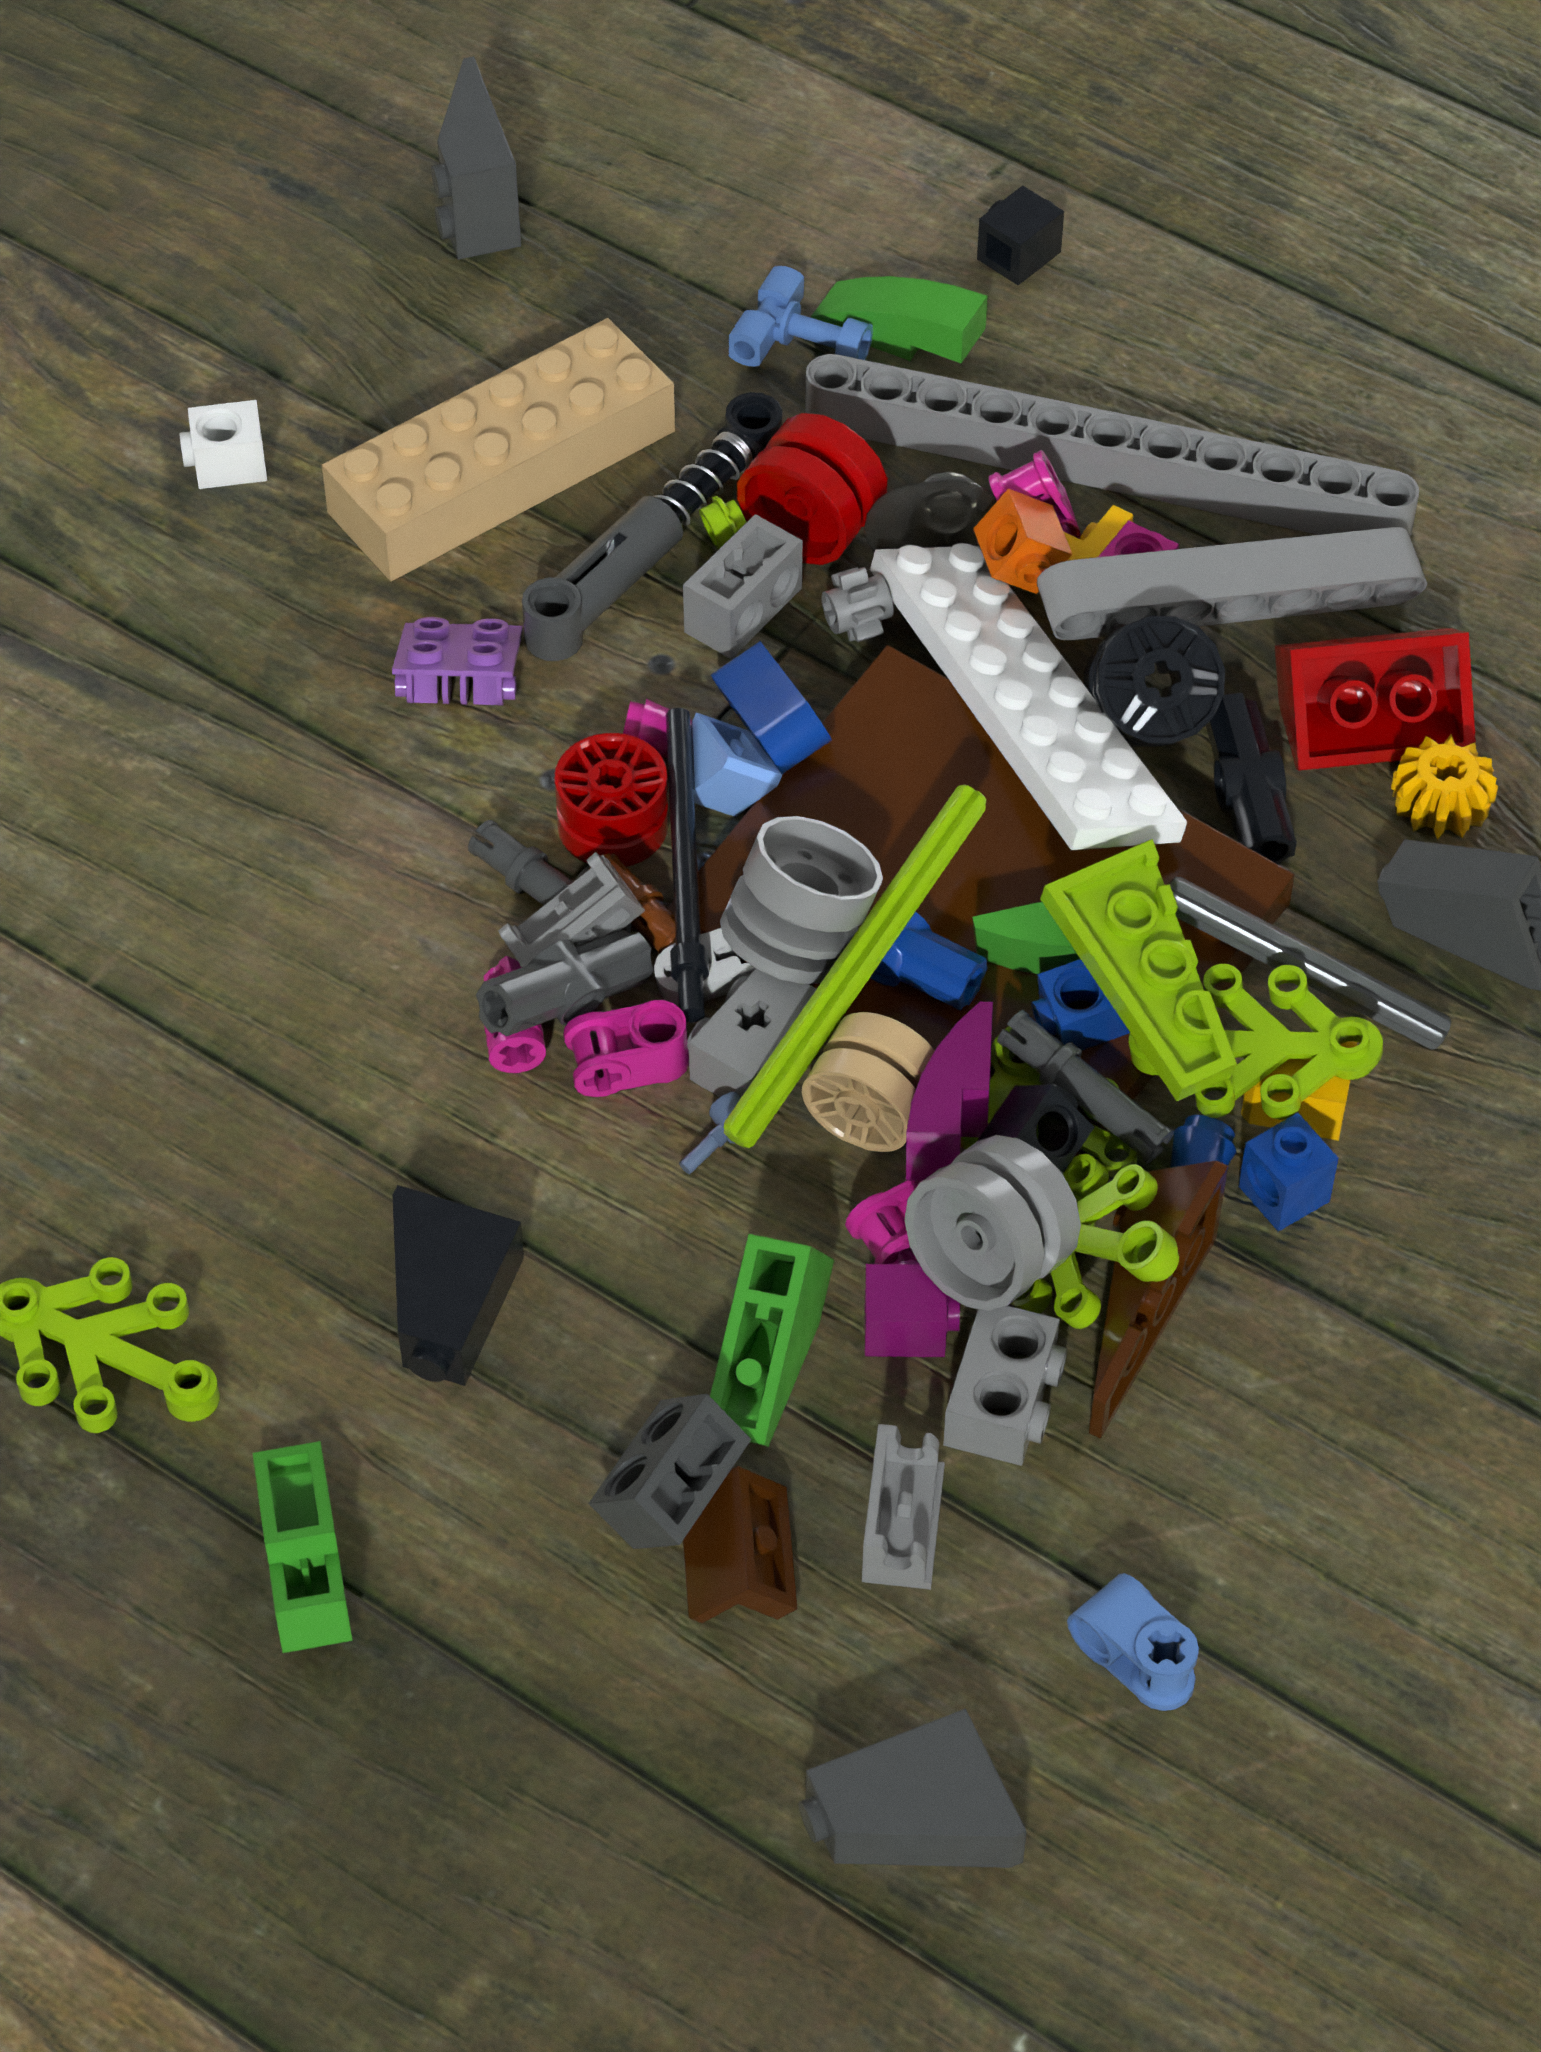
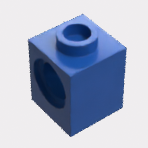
M1081 959L1037 974L1039 999L1031 1002L1035 1021L1064 1045L1072 1042L1079 1049L1084 1050L1130 1033ZM1075 1001H1087L1093 1004L1091 1007L1083 1010L1068 1007L1070 1003Z
M1296 1113L1246 1142L1238 1187L1279 1232L1330 1202L1339 1158L1303 1117Z

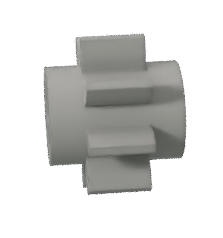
M855 567L831 575L835 588L822 593V607L832 632L840 634L847 631L850 642L854 640L860 642L884 634L880 620L893 616V602L883 577L878 574L868 578L865 567L860 569Z

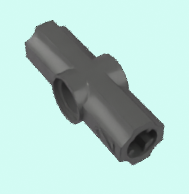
M625 930L579 947H575L570 940L558 941L542 950L527 966L484 981L476 993L480 1009L479 1018L491 1034L500 1032L506 1037L557 1018L562 1025H567L575 1017L593 1012L604 999L645 984L654 971L650 957L651 947L639 932L629 934Z

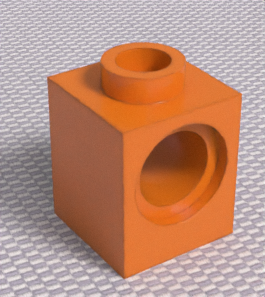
M1009 488L973 528L991 577L1035 594L1039 592L1036 583L1038 576L1050 566L1067 561L1072 556L1071 549L1053 505Z

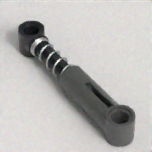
M756 392L741 394L732 399L726 407V424L717 432L716 438L713 439L712 449L699 452L695 460L696 464L684 466L680 471L679 480H669L664 485L663 495L643 496L555 578L540 579L527 587L522 598L524 638L527 649L535 657L545 661H559L568 659L578 652L583 643V631L682 540V525L690 524V515L696 509L707 506L706 500L711 495H721L723 493V484L729 479L737 480L740 473H744L756 456L766 448L771 438L782 426V408L777 400L772 396Z

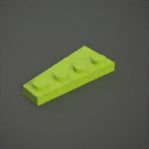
M1153 839L1045 885L1040 899L1175 1100L1180 1101L1230 1078L1237 1063L1211 993L1203 989L1196 970L1198 964L1196 953L1191 940H1185L1176 917L1178 906L1170 884L1164 885L1157 866L1159 855Z

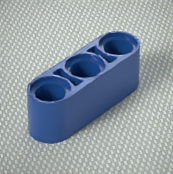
M761 641L711 674L712 679L730 706L781 774L832 741L831 736L816 713Z

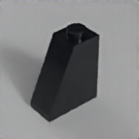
M397 1185L392 1197L397 1324L402 1366L428 1381L441 1382L446 1380L465 1386L524 1259L521 1222Z

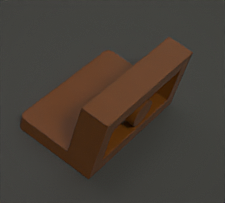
M737 1466L730 1470L683 1540L688 1616L690 1619L700 1623L710 1620L737 1604L777 1620L797 1610L787 1487Z

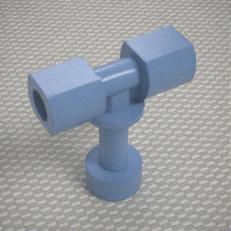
M775 266L758 290V309L744 311L729 334V357L745 366H760L775 340L779 341L780 344L788 345L795 336L834 348L836 355L865 360L872 342L873 326L866 322L848 318L843 326L840 327L801 315L800 302L804 295V276L793 268Z

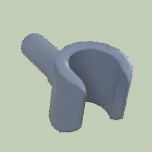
M737 1092L726 1093L712 1104L709 1115L717 1126L679 1162L680 1167L687 1174H691L718 1147H722L727 1141L735 1144L724 1134L723 1126L725 1120L741 1099Z

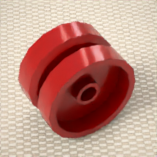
M801 413L788 418L783 423L766 448L756 456L737 482V501L747 522L756 514L803 540L802 563L824 565L839 559L861 530V527L865 526L887 497L888 478L880 458L865 439L848 426L825 415Z

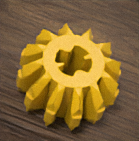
M1452 735L1449 736L1444 744H1438L1426 736L1419 748L1407 747L1405 754L1401 756L1397 771L1393 773L1391 783L1392 796L1396 798L1397 816L1411 817L1410 821L1413 832L1426 826L1432 828L1437 840L1445 830L1450 829L1456 835L1463 838L1470 825L1482 827L1484 820L1488 817L1491 804L1495 802L1498 790L1497 778L1493 776L1492 758L1477 757L1478 752L1475 743L1465 747L1455 745Z

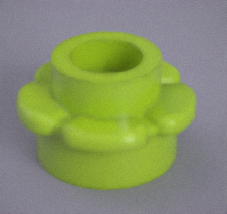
M713 496V503L699 509V514L712 543L719 550L746 523V520L735 500L724 503L722 498Z

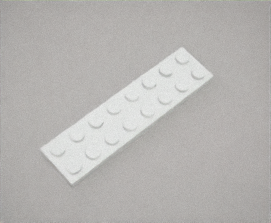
M965 543L955 544L952 547L934 548L905 545L900 549L875 550L870 567L871 572L874 576L879 574L883 577L896 607L1071 850L1136 846L1153 839L1154 844L1181 842L1187 825L1186 819L1115 725L1100 711L1094 697L1010 586L991 577L979 546Z

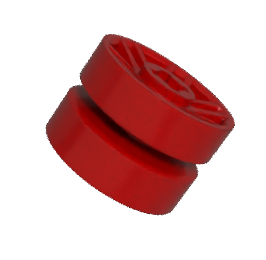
M602 733L589 736L576 742L564 752L557 763L554 780L558 833L565 848L574 857L587 864V859L595 852L599 856L608 853L612 855L614 853L626 867L642 862L653 855L663 844L669 826L667 769L659 752L644 740L622 733Z

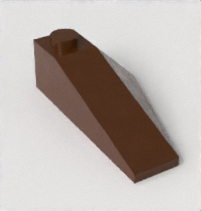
M1210 1161L1150 1171L1149 1174L1156 1179L1158 1184L1157 1194L1153 1201L1147 1207L1137 1211L1130 1210L1125 1205L1117 1208L1113 1226L1119 1228L1120 1233H1125L1131 1226L1141 1221L1157 1223L1175 1239L1178 1247L1179 1263L1174 1273L1167 1279L1159 1282H1144L1137 1279L1121 1266L1119 1262L1115 1261L1093 1395L1089 1434L1100 1439L1102 1438L1215 1243L1228 1165L1218 1161Z

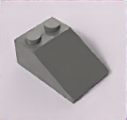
M474 56L463 58L437 140L439 164L431 165L435 193L438 199L442 198L443 202L442 206L435 207L438 232L442 240L450 238L458 260L521 247L516 163Z

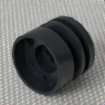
M1148 616L1112 631L1093 649L1084 670V686L1094 697L1100 711L1111 720L1131 747L1156 748L1196 735L1215 716L1224 695L1225 668L1216 644L1199 626L1176 616ZM1155 665L1159 674H1169L1171 678V685L1162 688V697H1160L1157 688H1147L1145 684V677L1154 673Z

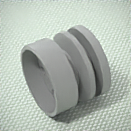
M800 816L772 819L762 825L743 867L744 875L739 877L720 919L723 937L739 957L757 970L784 981L799 984L821 983L859 929L858 926L864 922L883 880L879 862L867 847L847 832L823 821Z

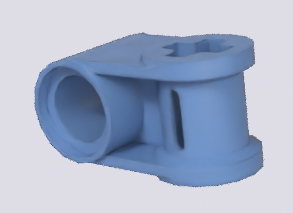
M1125 1573L1117 1575L1068 1617V1629L1079 1648L1094 1662L1104 1666L1136 1695L1141 1703L1149 1708L1161 1711L1174 1710L1186 1704L1193 1695L1196 1679L1193 1668L1196 1665L1199 1652L1197 1638L1188 1627L1180 1623L1161 1606L1134 1577Z

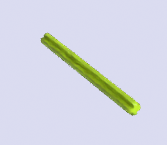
M963 784L958 786L725 1120L723 1126L724 1134L731 1141L743 1148H751L755 1145L985 812L986 798L981 792Z

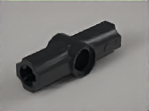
M1243 693L1223 695L1215 716L1205 725L1215 758L1214 785L1219 807L1222 811L1230 812L1234 833H1236L1239 843L1280 865L1285 859L1295 856L1297 845L1285 803L1286 776L1281 754L1278 750L1270 751L1256 701L1245 698Z

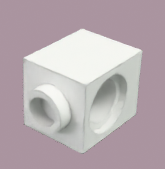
M257 400L188 408L190 432L179 433L184 467L195 466L199 489L267 481Z

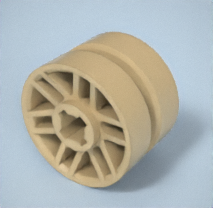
M852 1013L845 1016L839 1022L823 1053L819 1056L802 1085L803 1101L816 1121L839 1139L875 1152L897 1150L906 1143L911 1102L921 1074L935 1050L917 1032L897 1020L876 1013Z

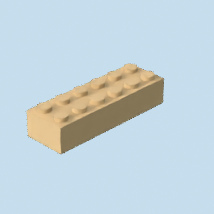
M606 318L322 464L327 512L392 582L675 432L674 383L609 318Z

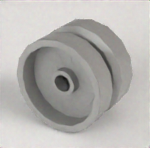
M1000 1135L977 1141L959 1154L951 1165L938 1169L920 1182L907 1200L904 1220L910 1248L923 1272L944 1294L966 1307L985 1311L1008 1306L1025 1293L1037 1279L1044 1278L1064 1263L1077 1247L1081 1228L1076 1198L1062 1172L1043 1152L1018 1138Z

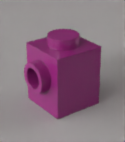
M916 1260L902 1261L897 1264H866L864 1296L865 1356L945 1357L947 1331H959L960 1303L944 1294L923 1272L919 1262Z

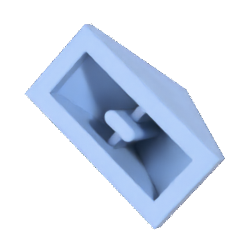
M696 712L691 723L694 803L737 817L756 803V801L776 788L782 774L750 731Z

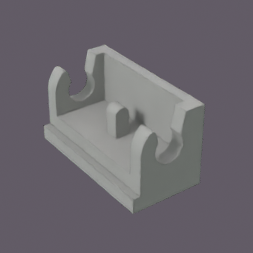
M595 852L587 859L591 867L587 872L518 927L516 925L511 927L507 923L498 930L521 967L527 966L542 950L558 941L570 940L575 947H579L621 931L646 911L605 856H599Z
M878 1424L863 1543L862 1582L931 1590L945 1462H938L939 1441L933 1434L926 1433L921 1448H907L900 1444L901 1434L897 1426Z

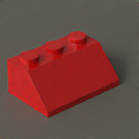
M1445 628L1275 645L1279 707L1295 768L1298 771L1399 761L1401 756L1405 754L1407 747L1419 748L1426 736L1438 744H1444L1450 735H1452L1457 746L1465 747L1472 743L1476 744L1469 632Z

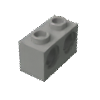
M755 514L683 584L684 633L732 659L802 589L803 540Z
M1004 1306L991 1311L978 1309L946 1408L943 1446L1020 1466L1023 1465L1029 1442L1041 1444L1045 1435L1051 1404L1042 1402L1046 1386L1058 1387L1064 1371L1068 1348L1057 1345L1060 1319L1011 1306ZM1021 1353L1028 1358L1013 1359L1006 1356V1354ZM1001 1408L1008 1410L1011 1414L998 1416L989 1413L988 1410Z

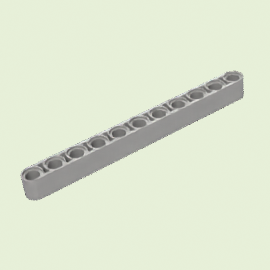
M826 354L818 356L806 368L805 413L825 415L839 421L863 439L1015 470L1033 461V454L1042 450L1051 462L1058 479L1066 482L1318 535L1390 527H1402L1408 531L1410 537L1412 535L1419 498V487L1412 477L1400 471L842 355Z

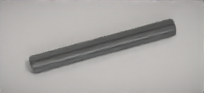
M1174 877L1169 884L1178 906L1176 917L1275 969L1282 965L1299 967L1306 974L1307 986L1431 1050L1437 1049L1448 1035L1452 1021L1444 1013L1182 877Z

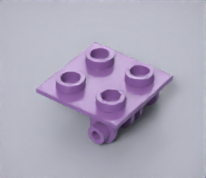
M425 617L416 620L414 623H405L392 667V675H395V696L406 697L407 703H438V676H442L443 704H450L452 676H460L461 705H468L469 677H473V704L503 706L504 700H516L517 682L516 676H513L523 626L508 625L507 622L500 619H482L473 624H449L447 620L438 617Z

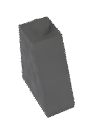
M1404 839L1390 862L1383 867L1377 880L1380 896L1385 902L1393 927L1528 989L1541 991V864L1538 856Z
M966 1708L806 1770V1799L798 1803L801 1818L809 1837L814 1843L824 1840L834 1863L1010 1868L1023 1863L1027 1831Z

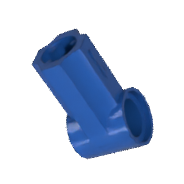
M915 912L870 978L880 984L892 987L898 985L901 981L961 1010L964 1006H969L979 992L983 977L987 971V958L932 932L925 919Z

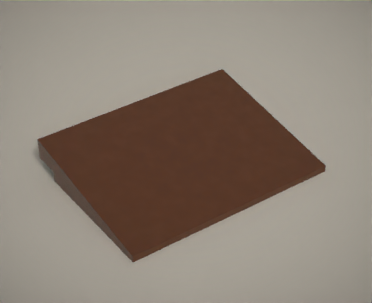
M887 645L822 722L832 741L783 773L778 786L756 801L698 871L701 934L721 928L720 919L739 877L744 875L743 867L762 825L777 817L800 816L823 821L847 832L867 847L879 862L883 876L882 883L868 911L869 914L955 789L965 784L981 792L986 798L985 812L916 910L929 924L932 932L976 954L973 916L1042 902L1040 898L1045 885L1135 846L1071 850L949 679ZM1178 809L1187 821L1181 842L1155 844L1159 855L1157 866L1164 885H1168L1174 877H1182L1273 925L1290 905L1295 874ZM673 901L668 909L675 915ZM1177 918L1185 940H1191L1198 959L1196 970L1203 989L1204 975L1212 966L1230 964L1242 973L1253 961L1254 957ZM736 954V956L740 959L741 964L747 963L745 960H743ZM987 962V971L983 977L979 992L971 1004L964 1006L961 1010L901 981L898 985L892 987L880 984L869 978L842 1019L847 1015L858 1012L884 1015L913 1029L936 1050L937 1046L955 1024L980 1001L993 1002V1043L1001 1031L1009 1027L1007 1023L1019 1011H1026L1029 1017L1035 1021L1031 1002L1039 999L1038 975ZM1219 982L1213 988L1228 990L1232 983ZM820 983L809 985L817 989ZM1075 1001L1070 1003L1068 1007L1083 1010L1091 1007L1093 1004L1087 1001ZM1130 1033L1082 1050L1080 1058L1101 1075L1113 1080L1119 1089L1132 1100L1154 1076L1145 1074L1134 1066L1129 1048ZM1017 1055L1012 1058V1062L1025 1063ZM992 1066L990 1070V1079L995 1073ZM1078 1106L1077 1110H1078L1091 1124H1093V1125H1095V1126H1097V1127H1099V1128H1101V1129H1103V1130H1105V1131L1108 1130L1106 1127H1104V1126H1103L1101 1123H1099L1098 1121H1094V1120L1090 1119L1089 1117H1087V1116L1085 1115L1083 1109H1082L1080 1106ZM1080 1149L1075 1157L1080 1154H1087V1152Z

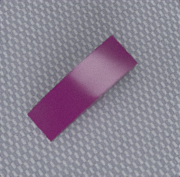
M980 1001L962 1017L937 1046L921 1074L911 1102L906 1131V1180L923 1181L938 1169L951 1165L960 1154L961 1137L979 1138L988 1125L993 1002Z

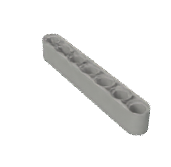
M1402 527L1069 560L1050 566L1038 576L1036 582L1053 634L1060 640L1106 637L1112 631L1148 616H1176L1196 626H1207L1391 606L1415 598L1427 586L1425 575L1409 533Z

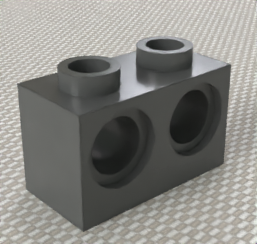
M708 1394L660 1400L588 1504L633 1549L680 1545L752 1439Z

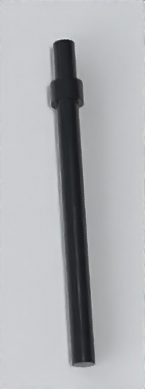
M673 708L666 713L676 945L670 951L671 977L678 982L679 1008L682 1009L686 1022L693 1023L705 1017L703 981L709 976L708 950L701 944L690 713L684 708Z

